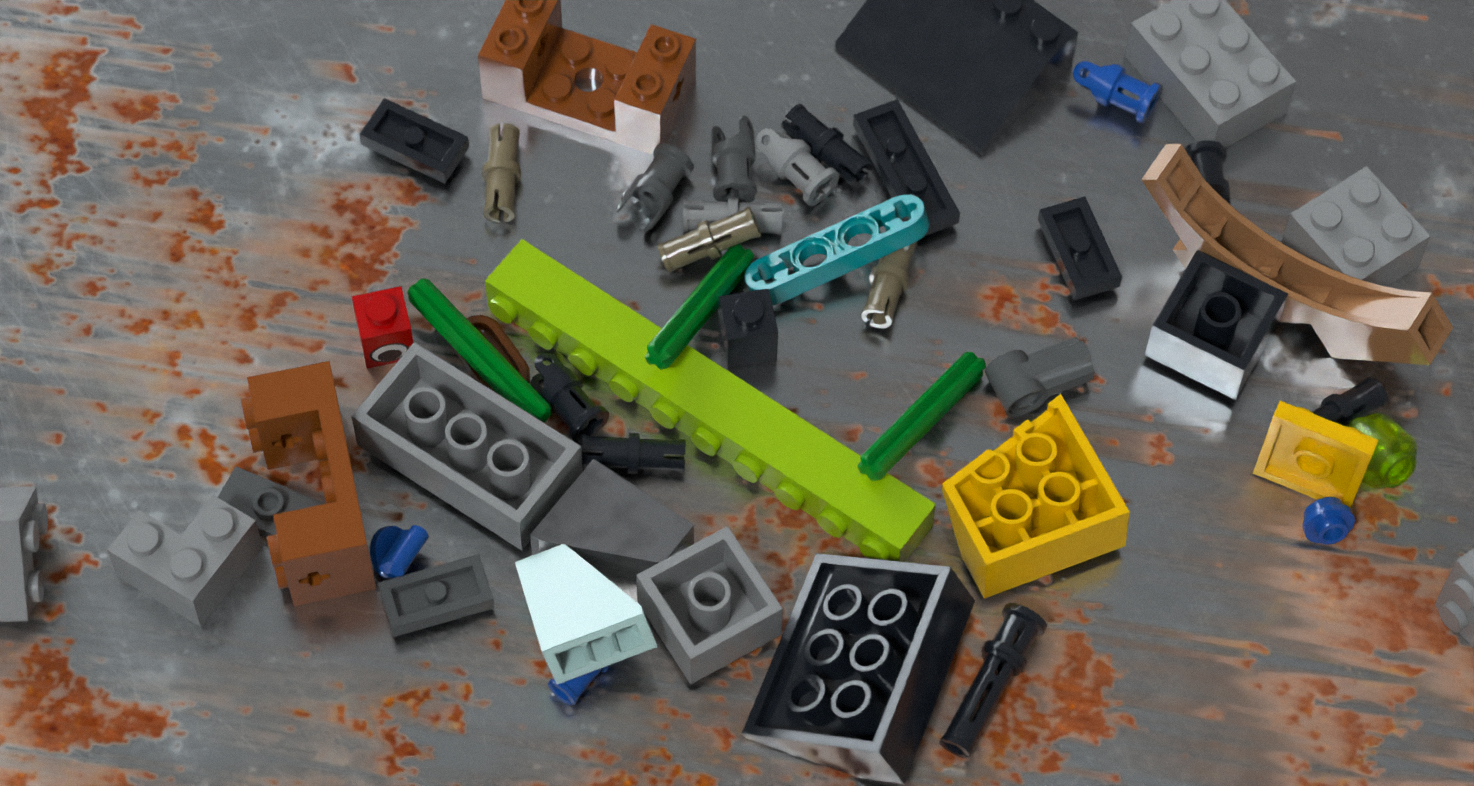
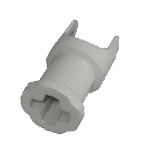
M768 128L758 133L756 145L768 158L772 171L782 180L789 179L803 193V200L809 206L817 205L830 195L838 183L840 174L833 168L826 169L811 155V147L801 139H792L785 133H777ZM766 136H769L770 142L765 145L763 140Z

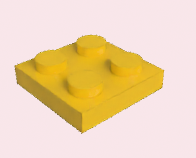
M1280 401L1271 420L1252 474L1316 500L1326 497L1338 498L1351 509L1379 440L1365 435L1353 427L1343 426L1315 415L1306 408L1295 407Z

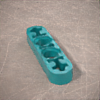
M899 195L757 259L750 264L745 273V281L749 292L769 288L772 306L920 240L928 232L930 225L924 204L916 196ZM904 217H908L909 220L902 222L901 219ZM882 226H884L886 232L881 233L879 229ZM856 235H872V238L864 245H848L851 238ZM823 254L827 256L818 266H803V262L812 255ZM793 267L795 273L790 275L788 269ZM773 278L774 281L772 283H765L767 279Z

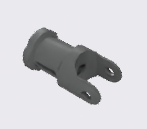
M744 115L739 118V133L734 137L726 139L722 129L718 126L713 127L711 131L712 162L717 167L718 182L713 189L716 201L728 202L729 197L738 198V202H752L757 194V185L752 181L751 166L755 162L754 128L750 119Z
M659 143L653 151L654 160L644 174L636 175L618 204L617 213L620 212L630 197H635L651 208L653 217L645 227L644 233L652 229L673 200L672 191L681 178L690 176L694 169V164L691 162L690 157L674 145Z

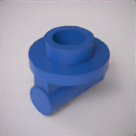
M413 525L408 530H403L397 526H385L378 529L373 535L370 544V559L376 572L384 578L403 576L428 540L429 535L427 531L418 525Z

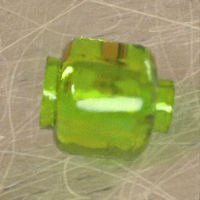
M1373 413L1365 417H1359L1347 426L1358 429L1363 434L1379 440L1362 480L1365 485L1372 489L1395 488L1406 482L1413 474L1417 464L1418 448L1416 441L1390 416L1385 413Z

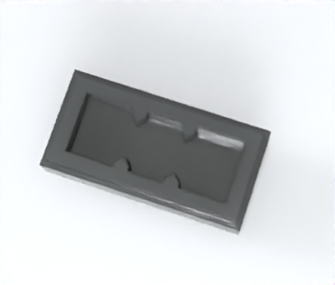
M236 466L218 495L219 499L255 519L260 536L266 539L267 536L277 534L273 514L326 504Z

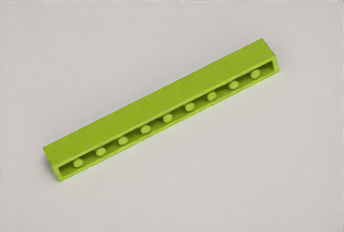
M521 239L486 278L487 305L493 315L507 324L514 322L526 330L536 344L547 350L554 348L566 356L572 366L580 373L587 376L592 374L606 382L613 393L626 402H637L649 410L651 416L660 425L668 429L677 428L689 436L693 444L703 453L710 456L717 454L732 464L733 469L743 479L752 483L760 482L772 490L777 499L786 507L792 510L800 508L815 518L818 525L829 535L837 538L843 536L857 545L860 552L866 558L906 562L933 527L936 508L934 502L888 473L878 481H871L867 475L861 474L858 470V464L861 462L859 454L689 345L685 347L667 369L660 370L655 364L649 365L645 359V355L648 352L647 345L662 328L525 240Z

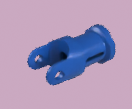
M1082 61L1073 70L1075 81L1089 88L1098 104L1104 107L1112 104L1135 115L1136 122L1142 125L1145 124L1152 114L1162 90V85L1156 82L1149 85L1126 74V69L1118 64L1100 67L1091 62ZM1125 89L1138 95L1139 99L1135 100L1123 94L1122 91Z

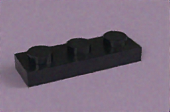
M896 99L854 114L853 127L890 196L893 198L899 195H913L923 202L930 224L928 232L924 236L958 224L960 212L899 100ZM908 217L903 218L904 222L909 220Z

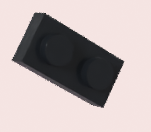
M386 98L382 100L359 133L361 145L443 183H446L469 149L468 136Z
M1085 196L1039 209L1038 222L1074 300L1120 287L1122 275Z

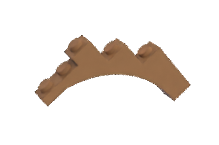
M1165 144L1141 179L1180 238L1173 251L1185 269L1195 252L1199 250L1288 293L1279 322L1311 324L1332 358L1431 365L1453 329L1432 292L1401 290L1348 276L1305 257L1261 230L1225 201L1204 180L1182 144Z

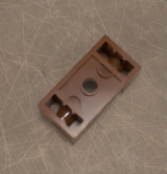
M505 0L478 53L482 98L653 155V151L659 143H668L695 86L696 38L650 24L638 51L635 52L564 29L562 27L561 0ZM587 78L596 79L602 84L600 88L591 92L582 91L576 86L581 80Z
M330 361L247 377L251 397L242 398L241 403L253 453L263 451L268 470L318 460L326 504L273 514L277 534L267 536V541L279 590L289 588L294 606L375 590L376 584Z

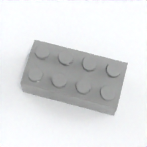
M415 342L351 416L356 442L359 447L520 550L526 547L531 540L530 534L583 472L580 445Z

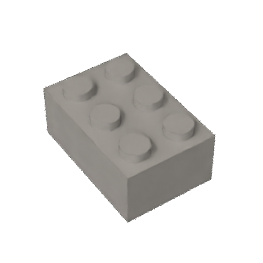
M1171 0L1133 21L1130 25L1124 56L1149 85L1155 82L1162 85L1160 99L1197 142L1212 140L1220 142L1223 147L1227 148L1287 114L1296 80L1226 0Z

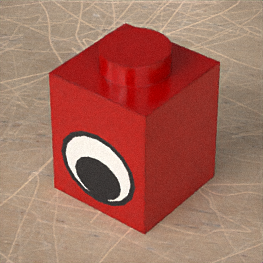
M399 286L351 296L366 368L397 363L414 343L402 287Z

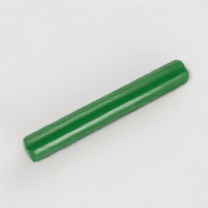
M738 244L730 247L647 345L648 352L645 355V359L649 365L655 364L660 370L671 366L719 307V296L729 295L745 276L746 269L754 258L751 249H744Z
M422 278L416 284L410 286L407 291L409 302L498 395L542 422H546L550 418L551 407L548 402L429 279Z
M974 352L963 353L861 455V462L858 464L859 472L867 475L871 481L882 479L983 376V370L986 368L984 359L977 358Z

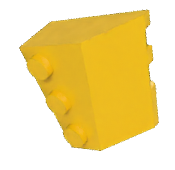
M1061 394L1049 402L1047 410L1032 422L1027 419L1013 430V436L995 450L987 449L942 483L943 496L961 557L984 599L1126 546L1130 511Z

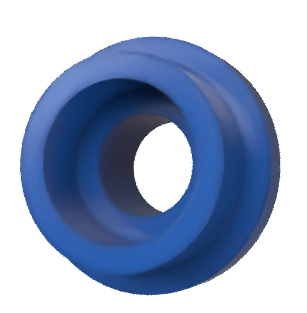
M1326 497L1314 501L1306 508L1302 528L1306 538L1313 543L1335 544L1343 540L1355 524V517L1352 510L1347 505H1344L1340 499Z

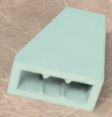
M561 544L515 562L541 651L557 685L657 647L641 605L566 544Z

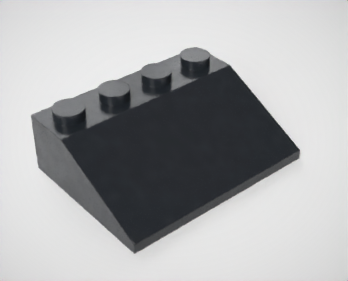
M866 0L835 41V47L982 155L1073 65L1078 31L1034 0Z
M816 553L742 734L746 739L858 778L905 785L975 603L974 598L951 567Z

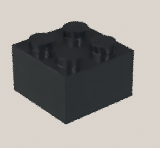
M1197 250L1152 325L1145 356L1232 399H1236L1279 324L1288 293Z

